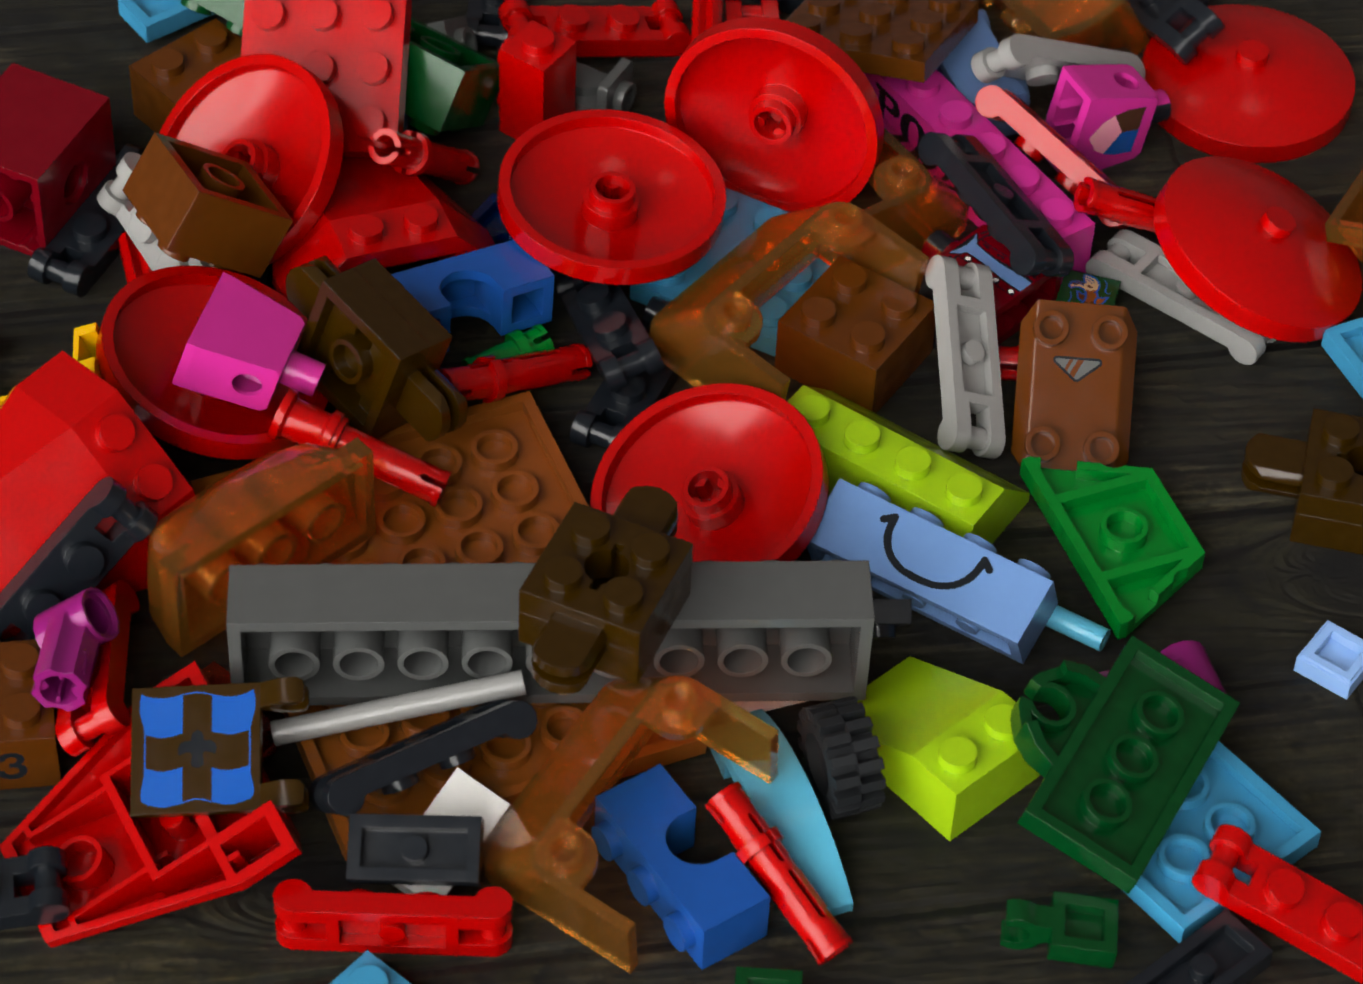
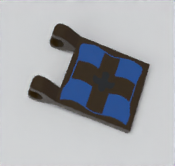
M282 677L253 683L132 689L130 816L134 819L250 813L269 800H272L283 814H302L307 812L310 806V793L302 781L298 779H283L263 783V711L288 713L306 711L309 707V689L305 686L303 680L298 677Z

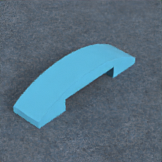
M759 709L703 724L708 746L723 778H732L733 782L738 781L760 815L764 817L769 826L778 827L784 835L782 844L826 903L833 916L853 911L854 903L847 878L823 811L797 756L776 723L766 712Z

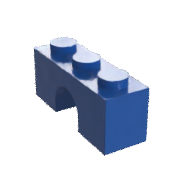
M514 240L391 274L449 333L451 319L460 316L481 318L489 322L500 336L516 329L524 330L537 324L552 321L555 275L547 266L526 253Z
M660 763L595 796V825L591 828V835L601 856L607 861L614 860L625 873L629 888L636 900L643 906L650 905L663 921L665 933L671 944L680 952L686 950L700 969L704 970L767 936L770 896L734 852L707 864H691L676 857V855L694 846L696 806Z

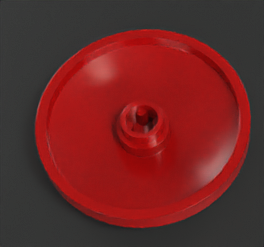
M1223 4L1207 6L1222 21L1225 28L1214 39L1208 36L1195 49L1198 54L1187 65L1182 64L1153 37L1149 40L1142 59L1145 68L1144 80L1153 90H1164L1171 102L1170 117L1166 121L1158 122V124L1173 137L1198 151L1212 156L1236 158L1251 163H1272L1292 160L1309 155L1329 144L1343 130L1349 119L1356 88L1355 76L1349 59L1337 43L1326 33L1294 15L1255 5ZM1189 20V21L1184 25V27H1183L1180 31H1178V32L1181 33V32H1182L1185 28H1187L1193 21Z
M743 17L714 25L702 32L687 46L672 69L667 82L664 100L666 123L689 135L709 153L722 174L725 187L803 218L810 219L832 213L852 201L867 184L880 159L884 143V121L879 100L871 83L846 52L823 35L802 25L770 17Z
M252 54L235 58L205 74L179 99L159 134L247 161L293 219V223L268 265L291 251L309 233L321 217L335 189L343 158L344 132L342 119L337 103L328 87L320 78L303 66L288 58L273 54Z
M590 109L551 117L531 127L517 138L508 149L501 163L497 204L502 222L514 241L526 253L545 266L567 276L588 282L609 285H635L659 281L679 274L696 264L710 251L722 229L726 206V188L722 174L709 153L697 141L676 127L661 120L634 112Z
M1210 156L1193 159L1177 168L1160 190L1154 204L1153 219L1156 236L1165 257L1188 288L1205 304L1229 321L1267 338L1305 343L1322 339L1326 329L1344 323L1357 307L1362 293V275L1353 247L1331 215L1310 195L1286 178L1248 161L1230 157Z
M175 266L154 270L137 277L121 288L109 303L103 317L96 341V358L99 362L102 379L121 393L151 434L169 444L192 453L232 460L268 457L297 445V443L282 436L277 440L267 436L276 411L290 388L279 383L268 408L258 411L172 384L185 346L223 272L232 275L302 317L305 326L295 348V351H297L308 319L286 297L269 286L247 276L206 266ZM317 388L312 397L299 392V399L322 410L326 409L329 401Z
M717 383L685 389L659 400L634 417L619 432L598 465L591 489L590 507L613 515L631 488L637 486L658 487L670 493L677 501L678 521L677 533L674 537L693 543L692 562L708 560L717 562L795 561L809 545L822 521L829 493L828 467L824 452L813 429L805 417L783 398L764 389L743 384Z

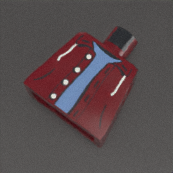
M983 224L961 241H958L942 229L934 231L925 241L921 251L922 257L927 261H930L935 255H942L956 259L960 266L973 262L989 266L991 269L998 346L1020 330L1021 321L1037 300L1056 301L1062 277H1049L1042 273L1036 276L1016 274L1010 265L1011 252L1004 244L998 242L989 234L987 224Z

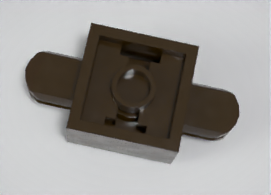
M327 256L319 257L290 270L285 285L288 300L308 319L297 352L326 364L317 389L338 411L346 414L345 417L350 419L349 422L354 428L377 438L409 423L426 441L430 442L464 425L468 415L467 400L439 371L453 336L376 258L344 272H341Z
M1313 408L1306 441L1263 433L1252 437L1245 449V459L1241 468L1242 481L1249 490L1296 499L1289 541L1363 555V417Z
M652 486L633 487L624 496L613 515L574 502L519 589V641L532 646L533 678L544 689L558 694L577 693L587 684L595 669L635 684L639 683L690 595L693 543L674 537L677 533L678 508L677 501L670 493Z

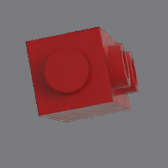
M532 20L516 35L509 36L502 43L497 55V63L499 65L497 103L499 105L500 132L517 140L519 136L536 124L551 117L575 111L576 41Z

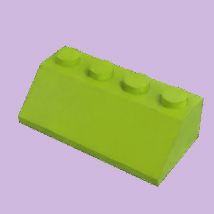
M802 385L787 401L805 417L824 452L829 475L828 497L839 478L857 487L860 482H866L884 491L891 498L890 503L909 512L913 507L924 509L940 519L944 524V529L961 537H964L965 533H972L984 538L991 544L1029 502V492L949 451L941 449L940 446L833 391Z

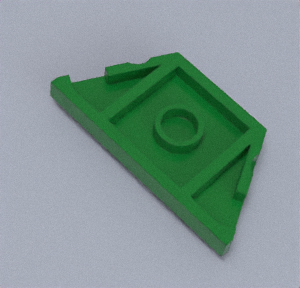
M1026 457L1022 459L1019 475L1117 640L1126 638L1202 569L1205 551L1153 468L1126 465L1112 468L1101 463L1077 461L1076 471L1041 468L1040 457Z

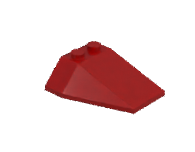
M343 157L339 177L329 203L309 233L291 251L273 262L272 283L275 290L288 299L285 285L290 270L322 256H327L341 272H344L374 258L386 268L436 257L443 260L496 244L488 230L424 174L418 176L401 174L393 166L380 165L374 162L371 157Z
M63 350L14 386L0 406V592L101 479L108 476L126 488V497L134 503L143 501L158 513V521L152 532L142 541L135 542L95 588L103 591L104 588L121 579L126 581L136 593L166 582L211 545L194 490L121 393ZM109 516L103 518L97 526L107 533L116 520ZM10 623L3 631L1 638L5 640L16 636L20 629Z
M194 661L154 687L211 685L199 665ZM131 705L128 708L131 720L130 725L113 735L104 733L94 744V747L88 750L0 844V850L4 858L25 856L29 851L41 846H55L66 852L67 874L61 879V888L68 892L69 915L59 922L37 925L45 943L50 948L245 890L302 854L300 834L289 814H283L272 800H269L250 813L133 819L130 816ZM263 769V783L271 782ZM35 885L19 887L23 896H29L35 890Z

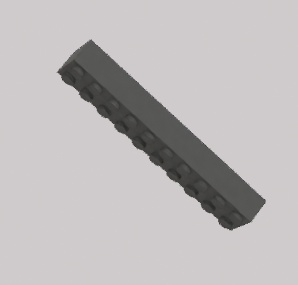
M708 560L692 562L690 595L639 683L635 684L595 669L587 684L579 692L572 694L553 693L541 687L533 678L532 646L519 641V589L536 563L451 562L444 564L323 563L301 565H229L226 627L231 684L263 682L282 677H298L303 680L305 686L309 689V705H352L522 670L527 695L503 700H519L527 703L833 701L849 696H854L857 700L866 699L875 621L869 561L767 560L717 562Z

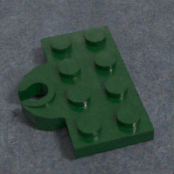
M1134 636L1130 637L1106 677L1086 664L1063 660L1059 667L1038 673L1031 678L1023 691L1029 699L1020 696L1012 708L1010 718L1015 745L1025 762L1044 778L1017 824L1128 894L1140 879L1240 704L1237 700ZM1033 701L1044 702L1053 707L1060 720L1045 718L1038 712Z

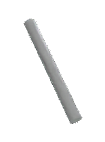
M522 670L274 720L270 721L274 745L280 746L527 695L523 672Z

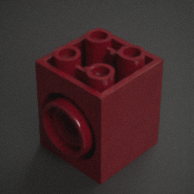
M12 63L0 76V245L32 256L39 247L46 248L116 165L110 97Z

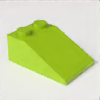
M909 656L867 685L866 699L858 700V703L861 702L865 707V717L869 716L872 721L873 728L871 732L873 736H877L880 747H877L879 757L883 758L885 769H881V773L886 779V786L948 841L956 838L1040 776L1036 770L1025 762L1013 741L1010 718L1012 708L1016 702L1002 690Z

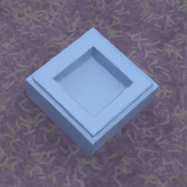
M1327 620L1297 656L1294 671L1347 700L1363 681V639Z

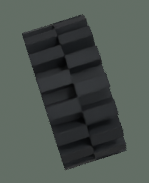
M849 696L805 707L803 710H800L798 714L800 720L797 721V729L801 737H798V745L804 755V758H801L803 769H807L808 780L814 789L825 818L828 817L829 820H835L882 807V802H885L886 797L883 791L886 788V779L881 773V769H885L883 758L878 755L877 747H880L877 736H873L871 732L873 724L869 716L865 717V707L861 702L858 703L856 697Z

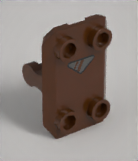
M1040 299L1035 302L1021 321L1011 452L1020 466L1022 459L1026 457H1040L1041 468L1076 471L1077 461L1101 463L1112 468L1122 467L1127 464L1129 459L1137 329L1126 307Z

